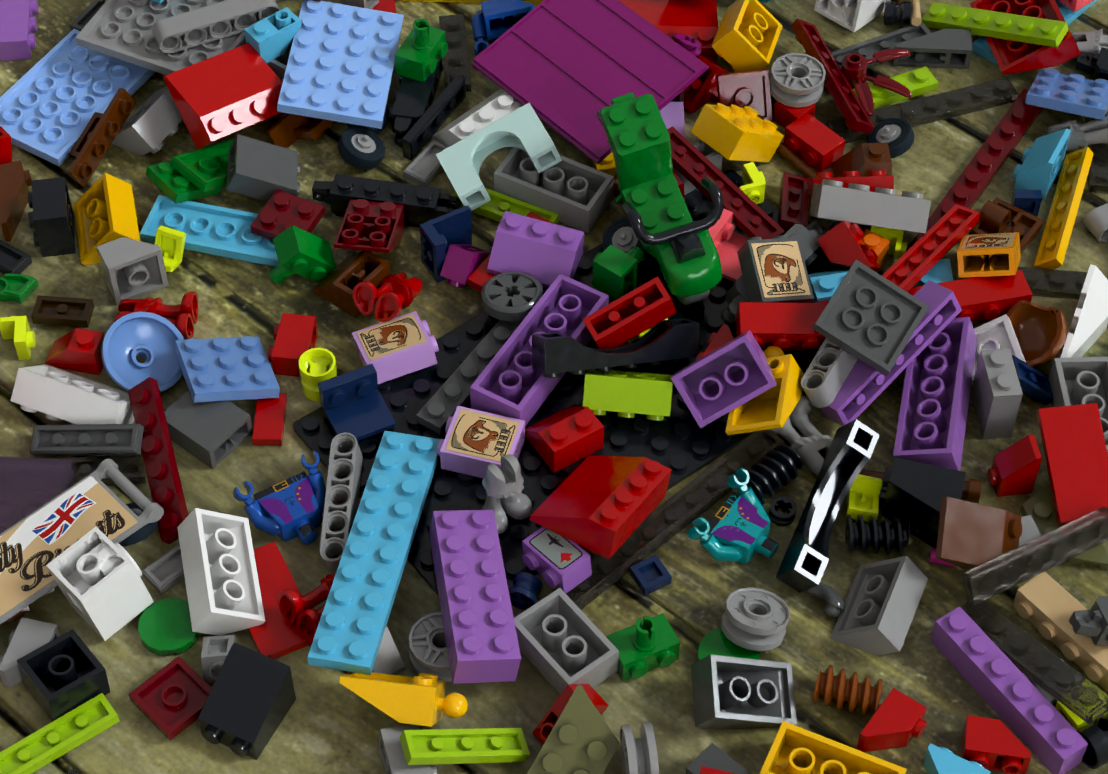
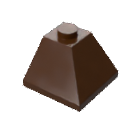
M888 142L861 143L832 163L833 176H843V171H859V176H870V170H886V175H892V161Z

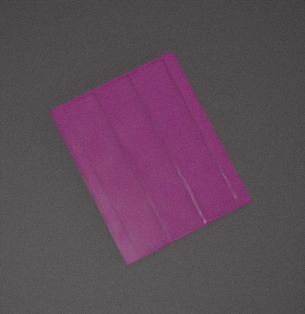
M543 0L478 54L471 63L475 70L484 74L524 106L530 103L539 119L596 164H599L612 153L607 141L606 132L596 117L598 110L611 106L613 98L633 92L635 98L651 94L660 111L709 69L708 65L619 0Z

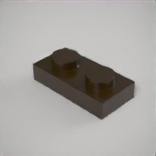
M38 295L31 316L33 324L88 328L94 310L93 299Z

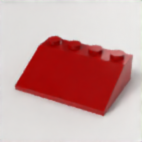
M619 0L676 43L678 41L673 38L675 33L693 37L701 43L702 52L700 55L717 63V53L712 47L718 31L716 0Z
M975 0L970 3L971 8L1065 22L1055 0ZM1068 30L1058 48L985 36L1003 75L1059 66L1081 54L1070 30Z
M250 43L163 77L197 150L283 114V112H277V103L283 82Z
M589 455L530 515V520L610 559L665 498L672 469L647 457Z

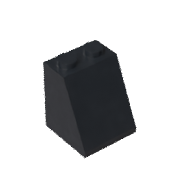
M894 457L892 469L885 468L879 497V503L884 504L882 516H886L891 522L894 517H898L901 525H903L906 518H909L910 534L929 546L937 548L942 497L947 496L961 500L966 472Z
M234 642L198 717L202 736L212 744L221 743L229 747L235 754L241 757L249 756L257 760L296 700L290 666Z

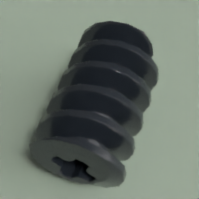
M779 444L774 450L767 453L766 457L758 460L757 463L747 470L750 479L746 485L747 487L751 486L763 505L766 499H771L774 496V492L778 493L782 490V486L790 484V479L794 480L798 477L797 469L800 470L803 467V462L796 451L790 446Z
M847 514L845 540L850 553H853L856 545L859 544L864 554L868 546L872 545L874 554H878L880 547L884 546L887 555H890L892 548L896 547L898 555L902 556L909 542V518H906L903 525H901L900 519L894 517L889 525L886 516H882L877 524L875 516L870 515L865 524L862 515H857L853 523L851 515Z

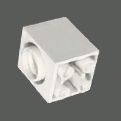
M816 0L814 11L846 29L856 32L884 12L886 0Z
M94 527L46 565L70 606L104 641L154 602L141 579L142 571L134 559L119 543H113L97 527Z

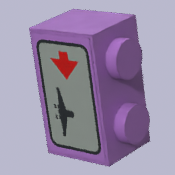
M543 526L522 541L524 553L522 558L524 563L530 570H536L541 574L545 582L552 588H561L566 594L592 575L590 555L575 542Z

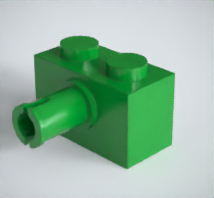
M426 19L415 20L412 31L395 54L396 74L424 83L429 74L434 73L440 58H443L447 53L448 43H446L445 31L430 27Z
M294 225L273 239L279 265L269 271V275L276 284H282L283 281L295 273L318 282L337 269L330 242Z
M610 245L603 252H599L595 256L592 263V285L594 289L609 295V304L636 289L637 265L645 259L644 252L639 247L632 246L625 253Z
M663 613L655 617L643 616V621L639 618L635 625L607 635L609 641L619 650L617 672L622 681L630 678H640L650 670L660 666L667 667L679 659L680 641Z

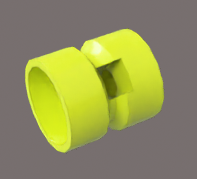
M311 348L305 351L298 361L302 392L310 400L320 402L318 383L337 376L336 360L333 353L327 349Z

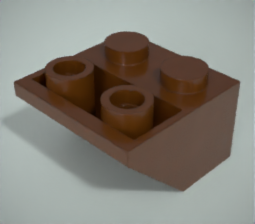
M361 251L349 255L336 267L337 269L328 274L313 288V293L356 318L361 312L356 307L352 298L354 287L360 282L368 281L373 283L378 289L380 282L390 275L389 262L371 251Z

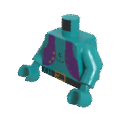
M740 468L736 470V475L739 477L740 482L735 475H731L727 479L728 486L733 489H739L738 494L733 492L709 523L704 518L694 520L692 524L695 527L688 529V537L692 540L700 539L702 548L706 549L717 561L747 564L756 552L771 559L775 555L779 543L768 538L771 521L751 486L747 487L746 485L750 479L748 471Z

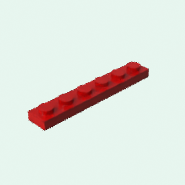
M955 204L882 276L908 292L979 222L980 212Z

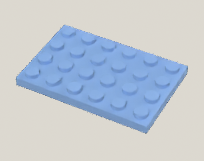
M303 0L299 14L302 25L293 38L277 103V112L382 129L404 15L326 1Z
M73 29L0 97V126L11 136V144L57 166H60L70 157V151L95 112L104 114L119 88L125 89L132 96L155 73V71L78 46L75 37L80 31L77 29Z

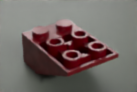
M365 199L350 200L334 242V248L382 253L392 252L400 246L404 233V205L394 204L393 202H371Z

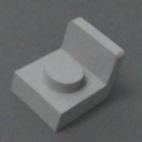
M235 635L203 637L201 663L203 678L207 684L215 683L231 646L236 642Z

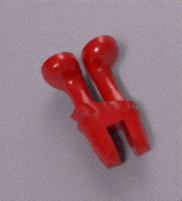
M398 272L394 275L386 276L380 282L378 289L373 283L368 281L358 283L352 291V298L356 307L364 315H370L375 310L374 315L378 321H390L399 315L401 308L405 309L410 306L413 299L420 294L423 283L416 277L406 279V273Z
M189 291L184 294L181 304L165 305L160 297L156 299L152 297L146 299L120 300L118 306L119 313L116 314L114 322L130 313L150 312L164 318H169L167 320L176 326L184 339H191L194 335V324L197 323L198 296L196 292Z
M336 573L329 574L321 579V584L304 596H300L296 590L286 589L278 594L277 602L284 619L289 624L296 622V630L302 637L314 639L325 605L317 610L312 608L327 600Z

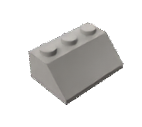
M167 85L154 91L125 121L112 144L139 156L149 152L155 154L164 146L162 141L165 137L170 138L180 129L178 124L183 119Z
M907 556L860 565L846 598L844 610H841L831 638L836 642L875 656L900 652L920 599L923 596L928 578Z

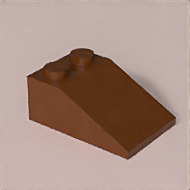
M942 497L936 558L982 577H1016V569L1020 561L1018 548L1019 538L1022 535L1021 517L1006 510L952 497Z

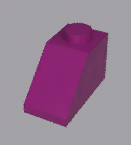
M450 244L440 276L447 278L448 284L463 288L464 285H467V278L491 252L470 244Z

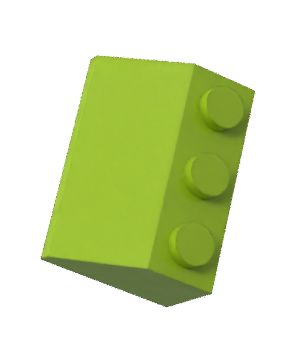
M588 369L585 374L583 406L588 407L594 415H606V411L618 412V417L635 418V414H646L649 420L662 421L664 416L670 417L673 394V381L671 377L673 375L620 370L600 372L595 369Z

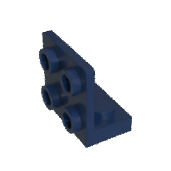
M469 206L455 209L450 213L420 224L422 263L437 283L447 279L440 276L449 245H472V221Z
M373 364L318 383L320 404L336 435L344 432L351 433L359 441L396 426L395 420L378 390L377 372Z

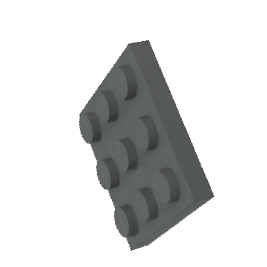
M855 260L812 329L887 376L930 306L863 263Z

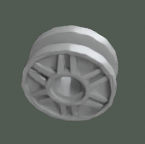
M790 53L778 57L773 63L771 70V95L778 102L790 107H808L816 103L822 97L826 75L823 64L816 58L802 53Z
M740 588L730 593L726 600L725 612L721 619V630L731 642L747 650H773L780 646L785 638L786 626L790 620V608L775 593L760 588Z
M441 612L430 613L421 617L411 628L408 638L409 663L418 675L419 673L437 674L438 680L451 682L452 676Z
M643 722L641 724L640 738H634L630 724L621 725L620 746L623 773L659 774L657 746L651 722Z

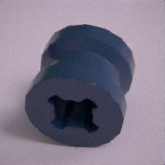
M517 573L513 578L514 586L509 589L511 605L521 610H527L536 604V595H539L543 589L541 580L530 573Z

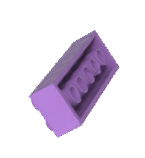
M559 274L471 385V409L524 420L526 426L566 373L562 372L560 377L548 378L544 377L543 373L532 369V334L561 332L571 336L581 345L587 346L592 337L582 319L608 305L609 295L563 274Z
M970 317L954 318L906 367L893 457L960 471L977 337Z
M494 510L433 511L429 539L452 683L516 681L521 654Z

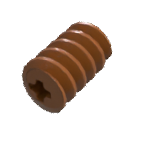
M829 665L825 672H821L820 669L812 701L817 703L823 695L825 706H829L836 699L837 709L839 710L846 703H849L850 713H854L861 706L862 716L866 717L871 710H874V714L877 711L883 689V681L879 679L874 686H871L870 676L867 675L859 683L857 672H854L848 680L843 668L837 676H834L833 666Z

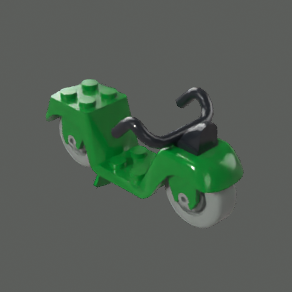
M633 92L613 98L611 106L598 110L596 117L606 132L607 141L615 160L617 184L620 195L615 201L616 203L624 202L621 207L622 212L629 218L632 229L644 250L657 259L669 291L683 305L704 300L709 296L710 289L714 288L722 279L720 258L708 230L720 219L724 210V199L721 190L710 177L702 178L701 185L709 192L712 198V209L707 217L693 221L678 187L677 180L673 175L670 135L654 97L651 94H645L635 98Z

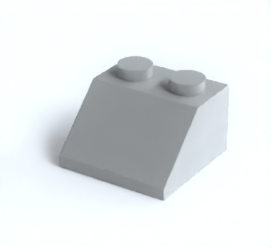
M125 237L97 246L105 284L116 305H119L120 300L136 299L169 286L160 246Z

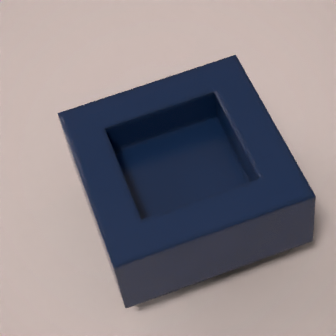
M1014 190L1011 205L1037 217L1042 201L1041 190Z
M657 555L630 566L629 574L644 596L671 584L672 576Z

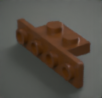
M123 88L118 89L104 114L98 112L93 114L69 153L75 161L68 170V174L81 187L86 186L136 105L135 100Z
M287 113L267 131V136L271 144L288 148L297 139L318 140L323 136V132L331 125L336 124L337 121Z

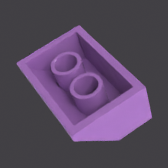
M505 211L496 230L487 272L496 275L505 272L526 273L535 277L542 287L547 289L559 274L573 279L583 255L584 232Z
M750 330L675 372L671 377L700 428L777 385L766 356Z

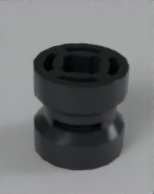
M886 0L883 24L891 26L897 23L900 26L908 27L911 18V2L904 1L898 4L892 0Z

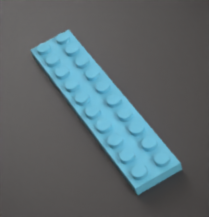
M384 431L307 656L308 665L371 675L438 462L437 446L440 439Z

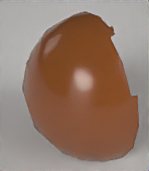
M1026 300L1017 302L1008 310L1007 316L1011 320L1025 361L1031 367L1045 365L1057 357L1065 344L1067 334L1065 316L1061 310L1053 307L1045 308Z

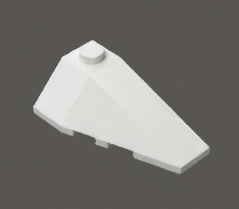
M1090 264L1060 358L1082 357L1107 328L1108 279L1096 265Z

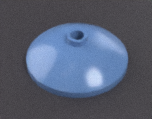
M150 312L130 313L116 320L106 332L101 347L102 361L108 375L123 389L128 391L151 377L157 380L160 393L174 386L183 375L174 348L175 341L184 340L174 324L160 315ZM136 356H142L145 362L139 363L136 360Z

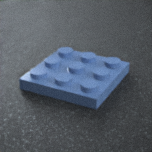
M1040 69L1027 93L1025 104L1103 120L1108 110V80L1096 79L1094 81L1085 79L1080 74L1065 75L1060 74L1056 69Z
M259 336L217 337L213 339L191 338L175 341L174 350L193 403L279 398L280 387Z

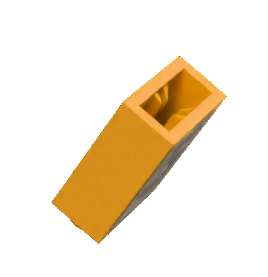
M1019 232L965 235L957 249L959 278L1016 275L1021 260Z

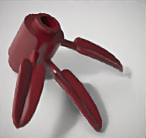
M907 49L878 51L873 53V58L868 60L858 53L846 55L842 59L841 70L852 89L855 88L863 108L870 117L874 113V102L866 80L876 86L911 98V92L904 85L882 75H877L876 78L867 76V65L910 56L911 53Z

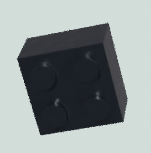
M65 177L32 180V192H28V203L30 209L33 208V212H28L30 228H35V231H33L35 247L40 246L43 257L76 253L74 211Z
M73 629L17 660L24 686L52 722L100 693H103L104 696L110 693L106 669Z

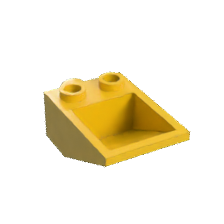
M769 346L763 351L777 385L730 411L725 431L727 435L783 427L802 395L801 379L804 373L792 354L784 355L783 350L777 346Z
M347 672L341 675L339 679L340 684L397 722L403 724L432 727L442 719L443 712L448 717L456 719L462 717L468 709V702L460 693H450L444 698L446 681L438 680L437 674L419 673V676L409 677L372 672L371 675Z

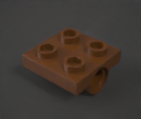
M996 197L993 202L988 200L980 211L979 222L969 231V235L1019 232L1020 253L1022 254L1041 230L1044 220Z

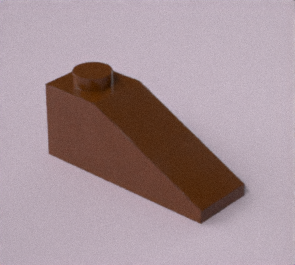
M21 160L0 165V224L6 242L11 241L28 203V186H32L30 171H24Z

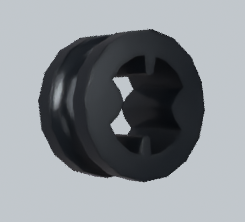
M778 496L771 501L769 519L777 526L792 524L795 520L797 509L793 499L786 496ZM782 508L784 512L788 511V513L784 514L782 511H778V509Z

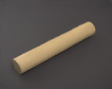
M909 0L911 2L912 25L919 26L922 23L920 1Z

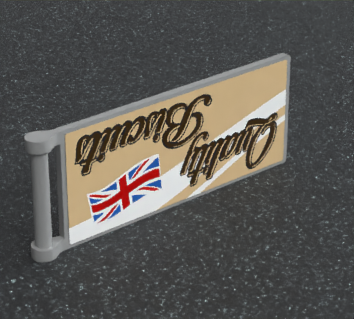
M112 459L103 460L94 472L0 534V624L58 585L46 565L94 527H97L113 543H120L146 524L159 521L164 514L163 508L158 503H152L118 470V465ZM110 478L143 510L142 514L137 516L101 480Z

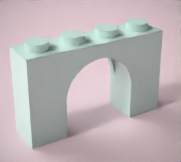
M530 103L517 108L506 116L436 154L464 206H469L471 211L491 200L480 180L479 171L485 158L492 152L504 147L522 149L527 153L538 173L562 161L552 139Z

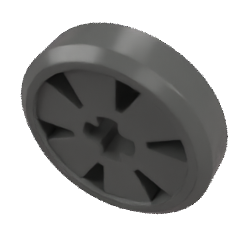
M521 272L501 273L490 278L482 287V306L490 316L503 321L524 320L543 296V287L535 277Z

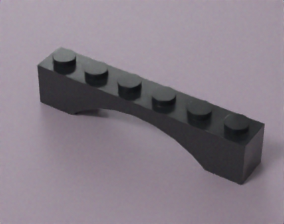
M687 318L663 320L639 339L624 346L610 349H595L583 346L571 336L561 332L532 334V369L543 373V376L548 378L560 377L562 372H569L574 375L586 374L588 369L607 372L612 371L614 366L633 369L637 368L640 363L659 366L663 365V361L666 360L684 363L688 362V358L697 357L699 354V323Z
M857 419L837 429L777 572V579L799 593L819 585L829 561V540L838 511L852 484L870 460L880 434Z

